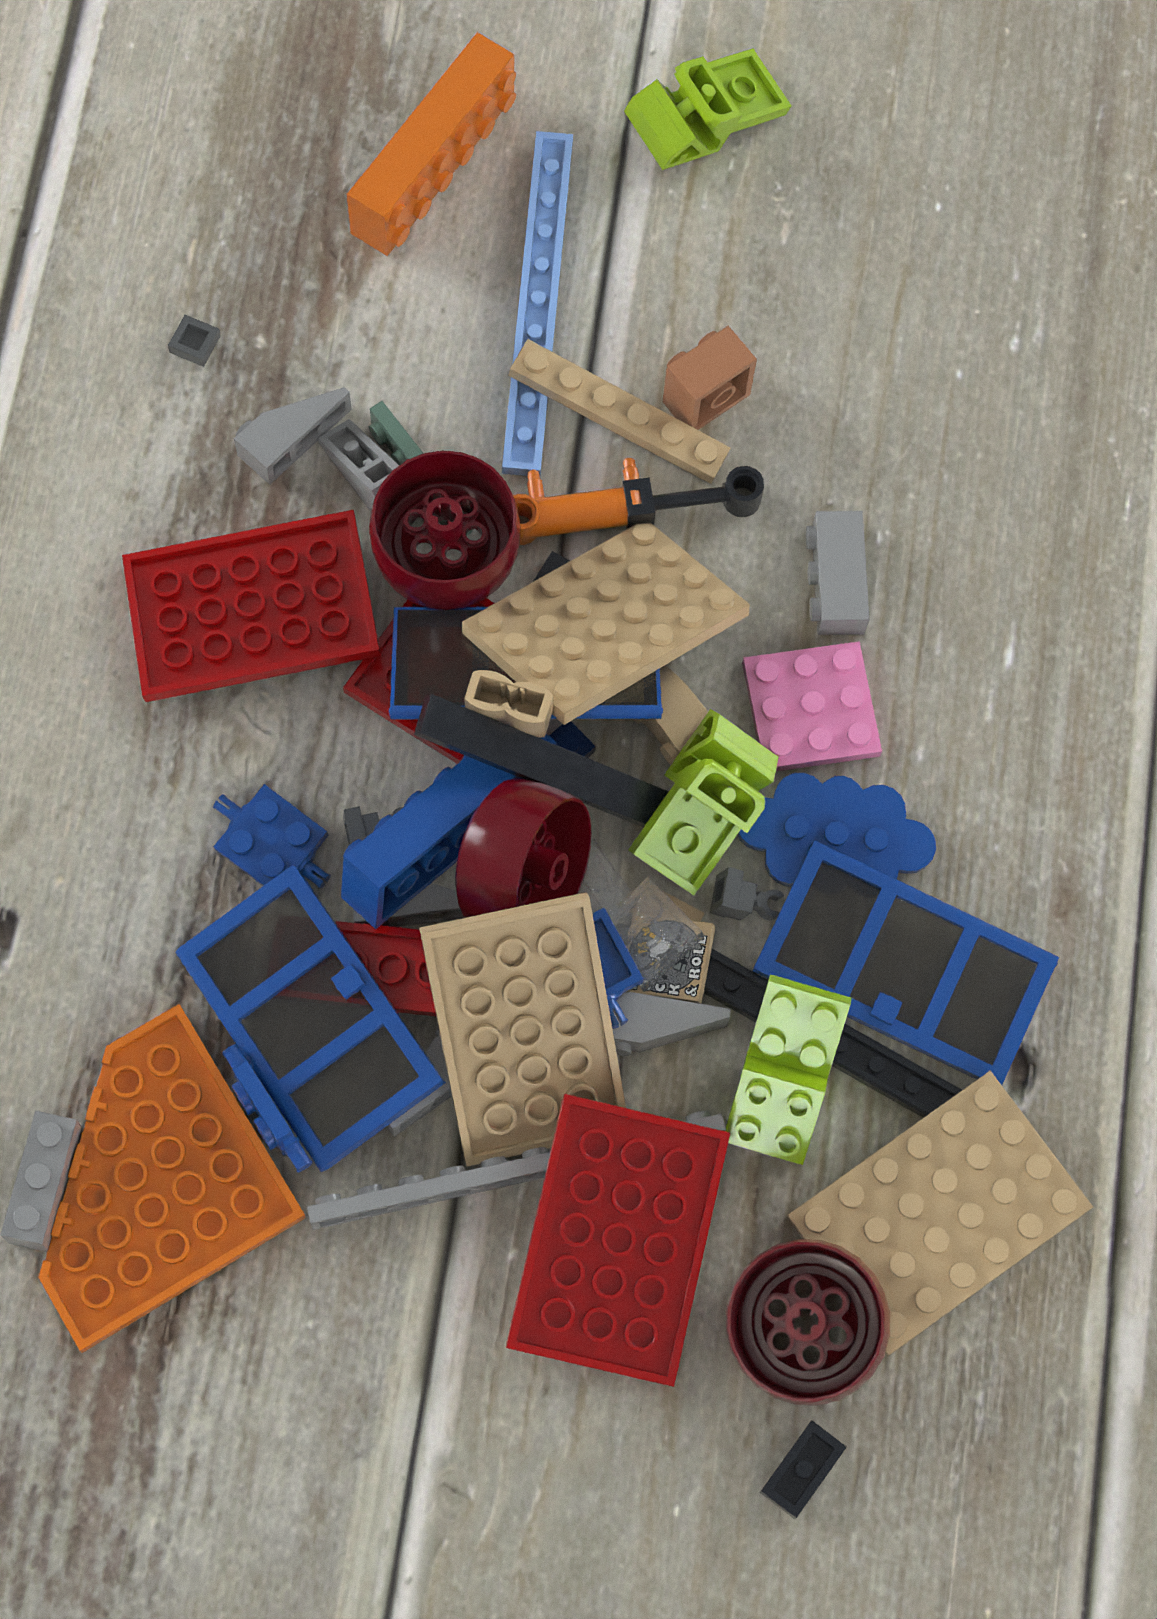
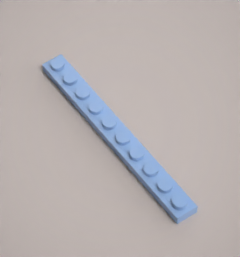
M536 131L513 363L527 339L553 352L573 134ZM512 377L502 474L527 476L530 470H537L541 476L548 397Z

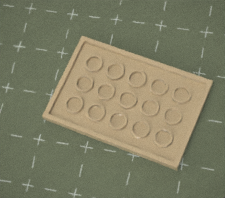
M641 523L628 528L462 622V634L516 682H532L548 689L553 694L552 715L565 725L749 616L750 604L652 523Z
M587 892L419 928L466 1167L481 1164L482 1161L494 1157L504 1156L508 1158L522 1155L523 1152L534 1148H551L563 1094L626 1108L591 902Z
M990 1070L787 1215V1218L802 1239L823 1240L842 1246L858 1256L875 1273L885 1292L890 1310V1337L885 1352L888 1357L1083 1216L1093 1206Z

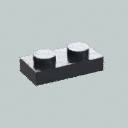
M811 1420L760 1493L793 1519H796L847 1446Z

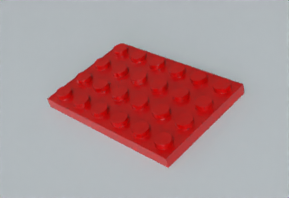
M354 509L122 555L141 691L145 703L381 656Z
M563 1094L505 1347L674 1387L730 1132Z

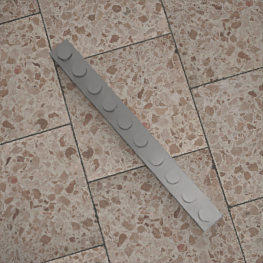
M706 1110L695 1112L685 1117L687 1123L721 1131L726 1130L722 1113L711 1116L710 1111ZM546 1147L534 1148L523 1152V1158L507 1162L504 1156L494 1157L482 1161L481 1168L465 1171L464 1166L449 1167L440 1171V1177L424 1180L423 1175L409 1176L398 1181L399 1186L383 1190L381 1184L369 1185L357 1189L356 1196L342 1199L340 1194L324 1195L315 1199L316 1205L307 1206L312 1229L316 1230L542 1179L545 1177L550 1152H547Z

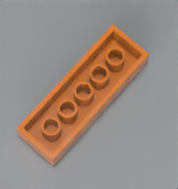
M477 32L347 193L350 233L386 256L390 254L395 246L400 247L406 241L413 223L417 218L421 220L426 216L431 207L432 199L438 192L443 193L448 188L455 170L459 165L464 166L468 163L474 152L475 145L481 138L486 139L490 135L498 116L502 112H508L516 99V93H514L516 72L514 71L513 53Z

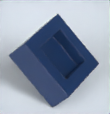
M572 721L565 725L562 724L549 735L557 742V746L589 758L596 750V746Z

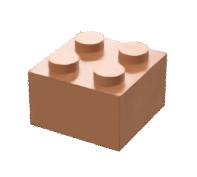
M729 325L719 332L712 331L699 341L698 346L687 353L682 351L676 354L668 362L662 402L676 419L699 430L750 396L757 358Z

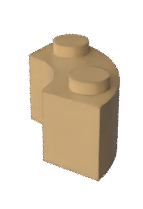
M665 665L660 668L661 704L663 708L661 719L633 720L638 724L642 722L655 735L662 745L660 746L662 755L671 765L708 711L691 689ZM643 679L623 690L628 700L625 705H644Z

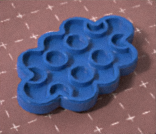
M792 773L784 777L778 783L773 798L765 797V809L749 832L746 833L740 830L737 834L739 840L748 848L765 852V868L769 876L784 886L793 885L809 852L808 848L813 844L814 840L897 879L898 873H917L925 869L933 860L936 852V839L932 831L923 823L906 819L905 802L894 788L886 785H872L863 790L857 782L846 776H834L824 783H821L814 776L807 773ZM824 862L821 863L811 884L818 893L826 896L837 895L850 888L858 896L874 899L877 898L881 890Z

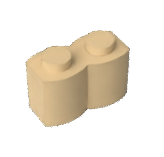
M489 670L473 671L464 698L465 708L538 738L545 737L553 712V694L545 687L532 682L513 683L506 676Z

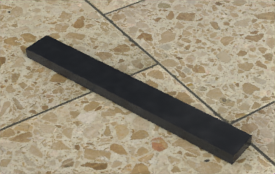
M429 694L425 696L414 735L522 779L546 784L565 791L580 799L586 805L643 828L669 792L436 695Z
M712 949L704 994L756 1023L768 980ZM844 1024L832 1066L923 1118L962 1091L957 1086L849 1025Z

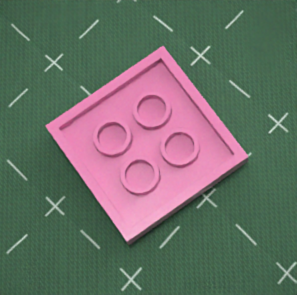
M860 641L743 657L742 665L757 742L779 757L776 772L881 756L882 748Z

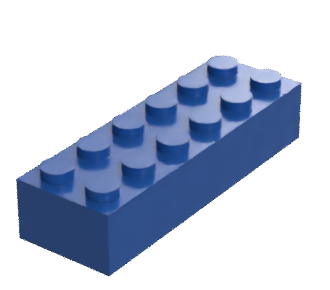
M545 734V737L540 738L555 745L557 743L547 734ZM465 755L453 768H444L436 776L433 784L423 792L418 790L413 793L400 811L393 816L389 814L383 817L369 836L364 840L357 839L348 846L343 854L341 898L372 927L377 929L457 862L460 846L468 824L476 809L489 792L505 780L522 778Z

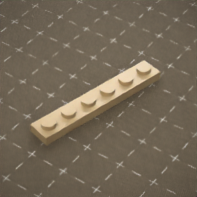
M529 339L525 342L509 370L508 376L712 484L731 449L729 446Z

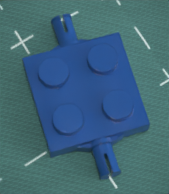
M264 784L252 800L241 808L224 794L218 797L221 803L217 800L215 801L213 808L231 821L226 832L213 846L214 849L259 884L264 886L293 864L300 870L303 876L317 885L319 889L325 886L324 881H329L331 875L313 863L317 849L329 836L328 832Z
M602 908L592 914L612 1029H616L619 1027V1023L622 1026L628 1022L617 1002L618 998L624 992L642 984L644 979L606 909Z
M238 1044L231 1045L225 1049L222 1054L229 1062L237 1080L231 1086L247 1115L249 1116L256 1112L258 1118L253 1121L270 1151L278 1147L283 1156L287 1155L298 1173L307 1169L313 1164L312 1160L309 1159L301 1146L300 1138L294 1137L292 1130L253 1071L254 1066L248 1063Z

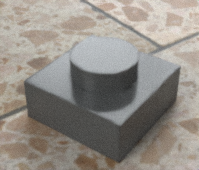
M184 315L168 344L169 353L204 367L221 336L220 330L217 327Z

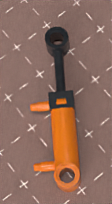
M626 458L623 461L624 481L620 488L545 497L539 471L530 470L527 473L529 495H513L517 503L519 516H525L529 519L527 523L520 524L519 545H526L533 542L537 537L626 526L627 530L641 523H652L654 525L655 511L723 502L725 509L730 514L737 517H748L759 509L764 490V479L757 469L750 466H740L729 472L726 482L722 483V487L653 495L650 477L639 478L635 460L633 458ZM746 488L752 494L747 496L740 495L735 490Z

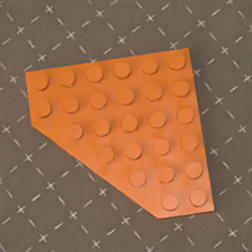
M180 1004L106 1046L96 1087L94 1086L85 1116L86 1122L79 1144L77 1143L68 1174L69 1180L62 1202L60 1201L52 1228L50 1245L38 1276L81 1353L306 1218Z

